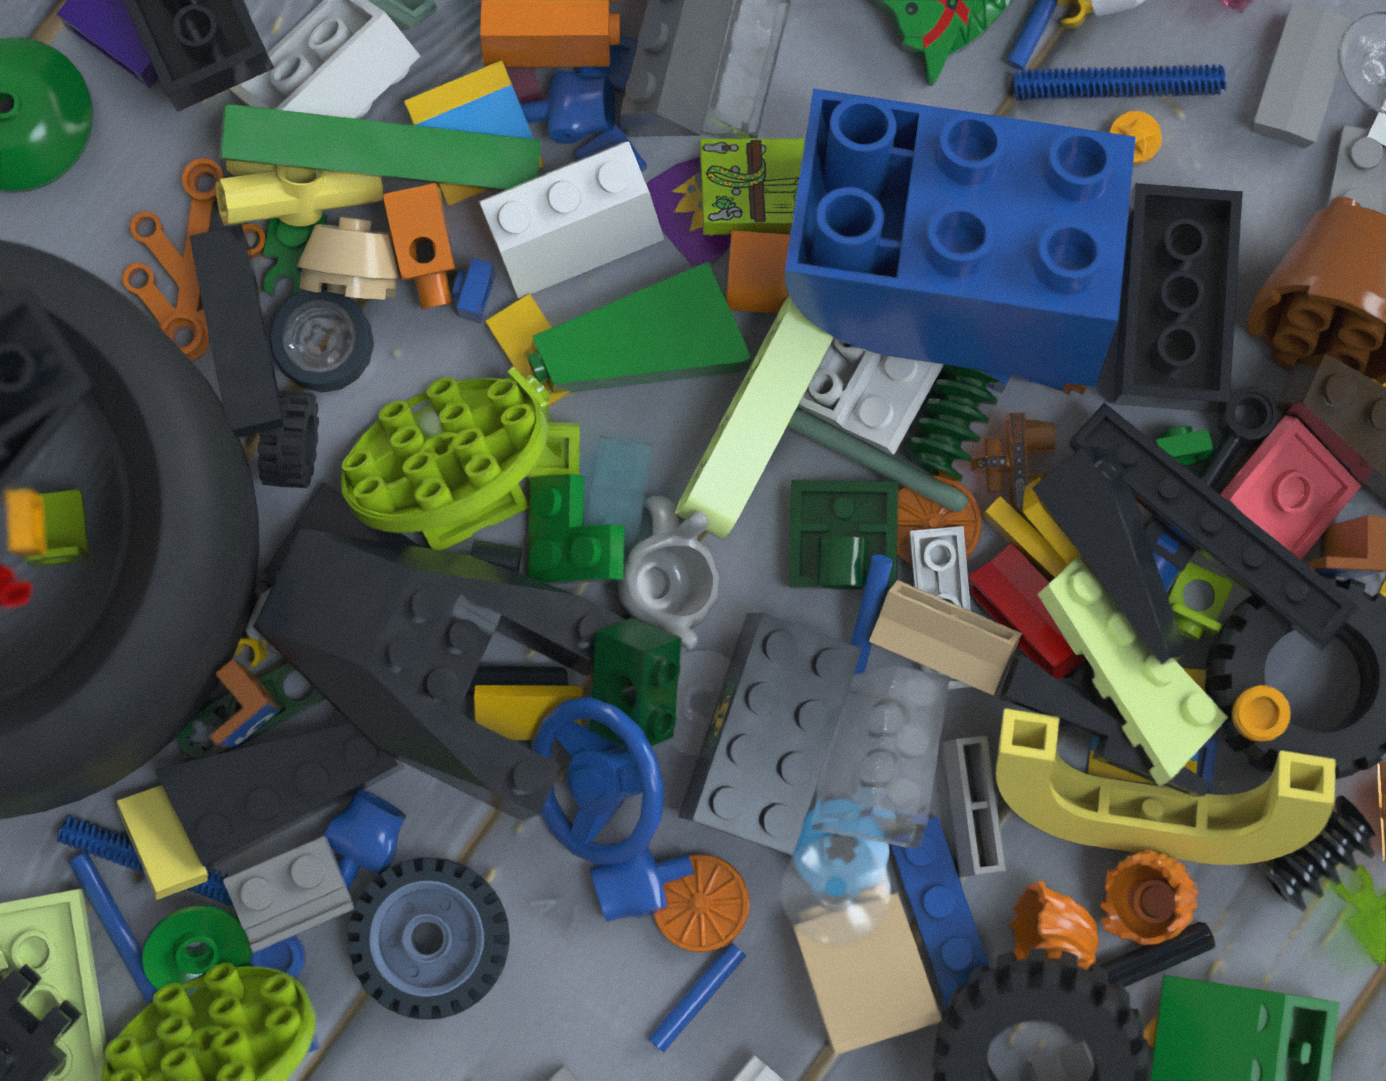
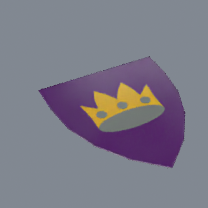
M700 157L676 164L646 184L661 230L693 268L706 262L712 265L728 250L731 243V234L703 235Z

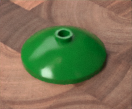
M0 39V102L6 98L14 99L12 110L8 113H0V192H29L55 182L65 175L79 160L91 135L93 104L90 91L83 76L75 65L60 51L50 45L32 39Z

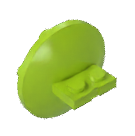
M443 377L431 383L425 392L407 401L398 400L385 405L379 411V420L360 437L349 455L342 462V493L352 513L358 520L374 529L387 532L423 531L431 549L443 551L472 537L473 533L489 525L494 526L530 508L519 482L529 473L539 459L547 440L548 424L538 399L524 392L517 382L511 378H474L455 381L452 377ZM426 400H430L431 404L425 406L422 409L411 412L410 409L412 407Z
M231 963L218 964L212 967L205 975L192 979L183 985L171 983L160 988L155 993L153 1002L138 1013L118 1037L107 1045L101 1081H289L288 1078L307 1054L315 1034L316 1014L313 1004L303 985L283 971L254 966L234 967ZM201 987L189 997L185 991V988Z

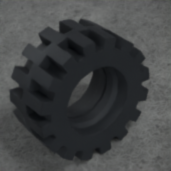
M278 390L284 426L258 433L260 436L257 453H259V478L263 485L308 488V485L311 483V476L314 474V461L317 458L316 446L319 434H317L319 426L317 398L314 393Z

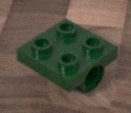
M791 480L789 588L864 590L872 556L883 555L893 560L886 590H890L897 581L899 483L897 481Z

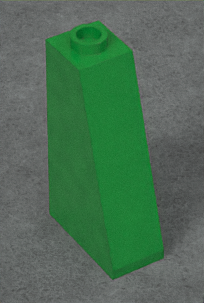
M709 262L533 335L532 347L534 352L526 355L534 377L540 383L548 381L553 393L569 391L571 393L738 373L748 369L752 359Z

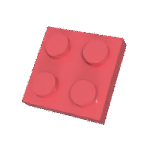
M1285 415L1220 495L1302 560L1359 490L1361 485L1296 417Z

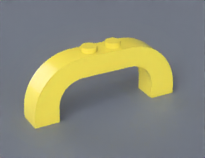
M1004 708L996 767V780L999 791L1009 807L1018 816L1039 830L1063 840L1133 853L1150 849L1160 854L1166 853L1169 857H1175L1178 860L1205 864L1242 865L1258 863L1292 853L1312 841L1325 827L1334 806L1335 759L1280 751L1272 775L1259 787L1239 794H1205L1204 797H1191L1167 787L1097 777L1078 771L1068 765L1056 751L1059 717Z

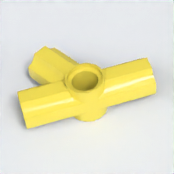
M226 160V170L235 177L221 178L219 181H216L219 214L224 225L279 218L288 225L308 226L320 220L325 210L378 203V201L383 199L381 177Z

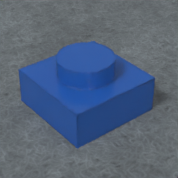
M472 257L469 270L460 269L451 296L452 300L458 302L456 308L460 318L481 324L496 277L493 263Z

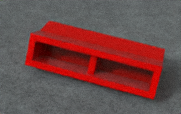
M1011 542L990 562L969 575V594L995 622L1022 633L1017 646L1034 664L1060 680L1079 667L1087 658L1084 654L1077 655L1074 653L1039 598L1038 594L1049 582Z

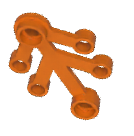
M207 158L193 160L185 167L182 173V185L187 194L192 198L184 257L180 255L166 237L164 225L154 213L148 211L140 212L132 218L130 223L132 236L141 245L148 246L179 286L176 309L156 287L157 277L146 264L133 263L125 269L122 276L125 288L132 295L141 298L160 323L159 327L175 344L176 335L179 331L183 329L193 331L192 342L187 346H178L191 362L198 360L205 354L210 344L204 308L199 311L201 292L189 236L210 231L214 202L217 201L216 181L226 178L221 167L215 161ZM204 176L215 178V186L208 192H201L197 188L199 180ZM145 221H153L156 224L155 232L149 237H142L138 233L139 226ZM255 224L243 225L245 235L256 233L260 236L259 245L251 249L252 257L258 258L263 255L267 236ZM137 272H146L149 279L148 283L143 288L137 289L132 287L131 279L133 275ZM258 286L259 298H261V290Z

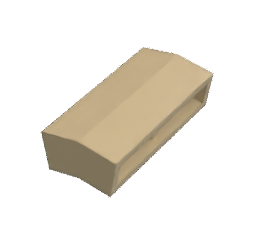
M897 580L887 593L869 642L994 696L1000 689L1022 633Z

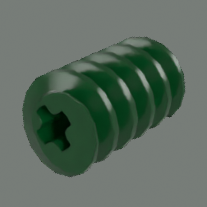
M944 364L940 372L947 380L937 379L931 387L932 392L939 399H926L922 405L923 411L930 418H917L913 425L915 431L922 438L909 437L906 439L904 447L913 456L906 457V459L919 468L939 477L961 482L963 476L952 464L954 461L970 463L972 456L961 447L962 442L979 443L981 437L970 428L971 423L988 424L990 419L979 409L980 403L996 405L998 398L987 388L989 384L1001 385V383L982 370Z

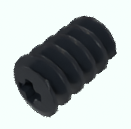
M1342 795L1334 799L1337 813L1332 810L1325 827L1312 841L1292 853L1268 860L1270 867L1262 862L1255 863L1276 893L1285 902L1302 912L1307 909L1302 892L1307 890L1318 898L1324 896L1319 882L1320 878L1324 877L1335 885L1341 883L1336 869L1338 864H1342L1353 872L1358 870L1353 856L1356 850L1370 859L1375 856L1370 843V839L1376 837L1372 826L1359 809Z

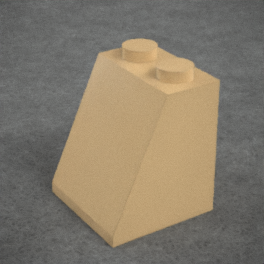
M882 886L852 895L854 906L839 911H833L831 902L800 911L803 922L792 925L831 1051L835 1055L942 1021L898 893L885 896Z

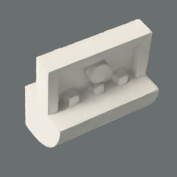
M834 337L798 407L829 425L894 455L944 364L880 355L852 346Z

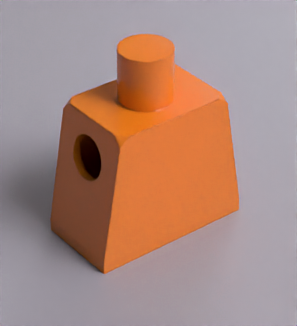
M436 183L382 194L402 280L405 282L415 280L421 310L452 304L446 274L457 271V265L440 188ZM424 241L432 242L434 258L427 263L418 262L416 247Z

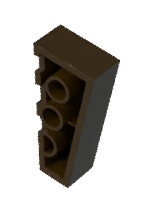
M1327 354L1297 358L1276 406L1285 415L1296 417L1328 451H1331L1348 467L1347 471L1361 484H1367L1386 502V387Z

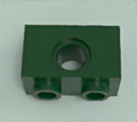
M630 618L596 631L591 697L619 707L643 730L650 745L654 746L674 738V727L677 719L678 678L681 671L680 654L682 638L636 618ZM590 719L589 731L626 747L624 741L606 724Z

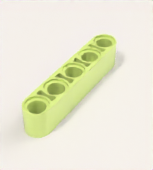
M789 295L775 318L676 507L675 515L684 520L696 512H703L708 519L705 531L721 540L727 537L738 520L834 338L810 322L797 309Z

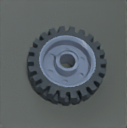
M412 859L401 862L380 873L378 877L368 884L360 898L357 899L347 930L349 932L347 943L348 955L351 958L354 974L360 980L364 990L386 1009L415 1019L434 1020L446 1018L474 1006L488 994L499 979L508 957L510 945L509 922L506 911L495 890L472 869L448 859ZM426 922L436 924L443 933V944L434 954L423 953L415 943L417 929Z

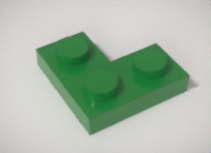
M565 474L530 478L528 577L549 585L623 580L624 526L614 524L583 526L584 476Z

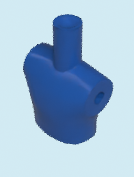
M572 71L557 72L551 78L548 99L520 103L527 123L548 121L550 139L560 144L576 143L589 134L613 129L615 124V93L608 76L583 77Z
M362 790L355 792L349 805L343 812L336 815L324 834L330 847L342 855L338 866L348 891L360 867L377 874L389 868L397 853L398 836L406 818V814L394 805Z
M649 847L626 864L597 865L589 868L607 922L626 917H647L667 909L663 884L695 874L688 853L656 864Z

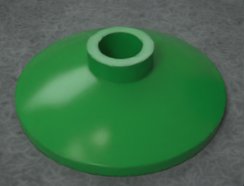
M193 906L167 915L152 928L143 945L142 963L147 979L155 989L159 990L171 983L183 985L192 979L205 975L212 967L221 963H231L234 967L249 966L252 949L240 920L234 915L216 907ZM203 942L198 947H188L191 943ZM201 987L185 988V991L189 997Z

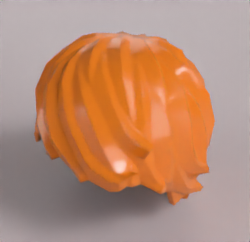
M1146 849L1142 852H1137L1133 856H1127L1125 860L1119 862L1115 869H1108L1105 882L1106 898L1100 905L1108 914L1107 917L1102 918L1103 929L1118 935L1120 939H1127L1142 945H1157L1178 936L1193 920V913L1198 908L1196 900L1200 894L1196 888L1197 883L1192 880V874L1186 871V865L1177 862L1175 857H1169L1166 853L1160 854L1157 851Z
M1037 881L1036 884L1030 883L1027 885L1023 895H1018V904L1012 906L1016 913L1014 920H1011L1009 923V927L1015 933L1016 947L1013 948V952L1017 960L1028 959L1029 948H1046V958L1060 960L1063 950L1079 955L1078 966L1087 970L1090 964L1095 963V952L1099 947L1098 929L1093 917L1081 904L1069 896L1046 888L1044 881Z

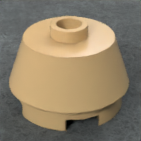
M339 217V226L315 225L297 264V267L302 268L301 289L321 292V287L327 288L326 291L345 294V297L385 300L387 297L395 299L397 279H402L392 234L371 230V220Z

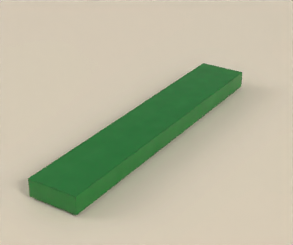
M225 104L223 106L219 159L504 191L538 177L541 140Z

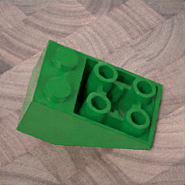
M1163 974L1149 1081H1330L1340 1002Z

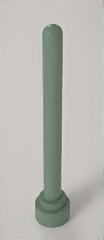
M796 408L787 425L790 429L892 481H897L900 485L953 512H961L967 507L968 499L963 492Z

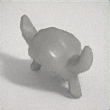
M650 496L641 500L640 504L641 507L651 513L653 534L645 541H640L629 548L624 556L623 580H618L619 602L631 618H636L681 637V646L690 650L698 642V637L692 628L701 624L708 617L712 607L719 600L721 574L714 564L710 549L697 540L698 536L706 529L708 519L703 512L699 511L684 520L675 515L677 504L665 496Z

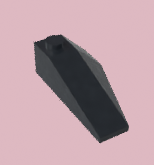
M1099 446L1080 448L1032 487V489L1161 665L1178 661L1187 653L1132 490L1122 478L1126 475L1125 469L1118 458L1107 449L1102 451Z

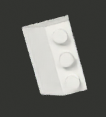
M323 0L268 52L274 69L234 86L229 90L245 106L359 119L369 111L372 102L382 92L407 75L410 66L420 57V54L386 12L370 1Z
M629 141L621 142L478 201L518 299L664 240L648 187Z

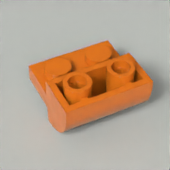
M732 230L726 302L730 310L779 313L789 295L785 284V267L791 234Z

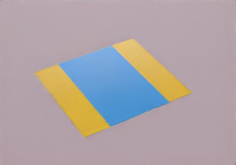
M502 60L404 101L415 126L534 139ZM541 155L539 160V168L545 166L541 158ZM439 184L448 206L488 190Z

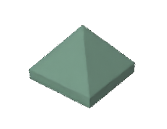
M369 0L386 12L399 30L414 28L435 13L438 7L431 0Z

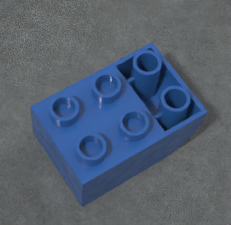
M813 88L785 267V284L788 294L797 309L815 326L845 343L873 353L1096 387L1118 322L1136 137Z

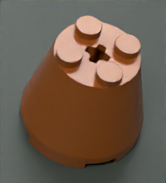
M1336 197L1331 200L1329 207L1319 210L1311 217L1257 293L1248 317L1247 325L1250 336H1259L1273 350L1270 360L1292 372L1297 358L1327 354L1363 375L1374 378L1380 384L1386 383L1385 214L1361 207L1357 201L1351 198Z

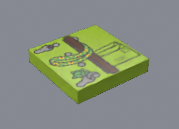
M700 139L703 235L731 234L732 230L791 234L805 139Z

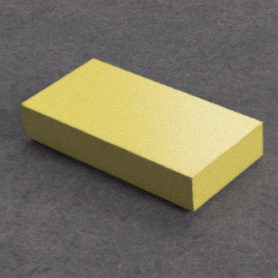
M162 785L117 800V811L156 900L207 882V870L202 866Z

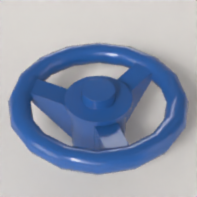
M592 697L564 700L542 719L531 743V750L551 760L552 747L556 738L573 758L568 768V785L574 800L580 808L572 825L559 805L552 785L540 814L550 833L571 854L601 866L626 864L647 849L662 821L664 786L658 758L643 730L619 707ZM590 718L606 724L624 741L626 747L589 731L588 728L573 720ZM642 793L640 818L632 834L615 844L602 845L593 841L626 799Z

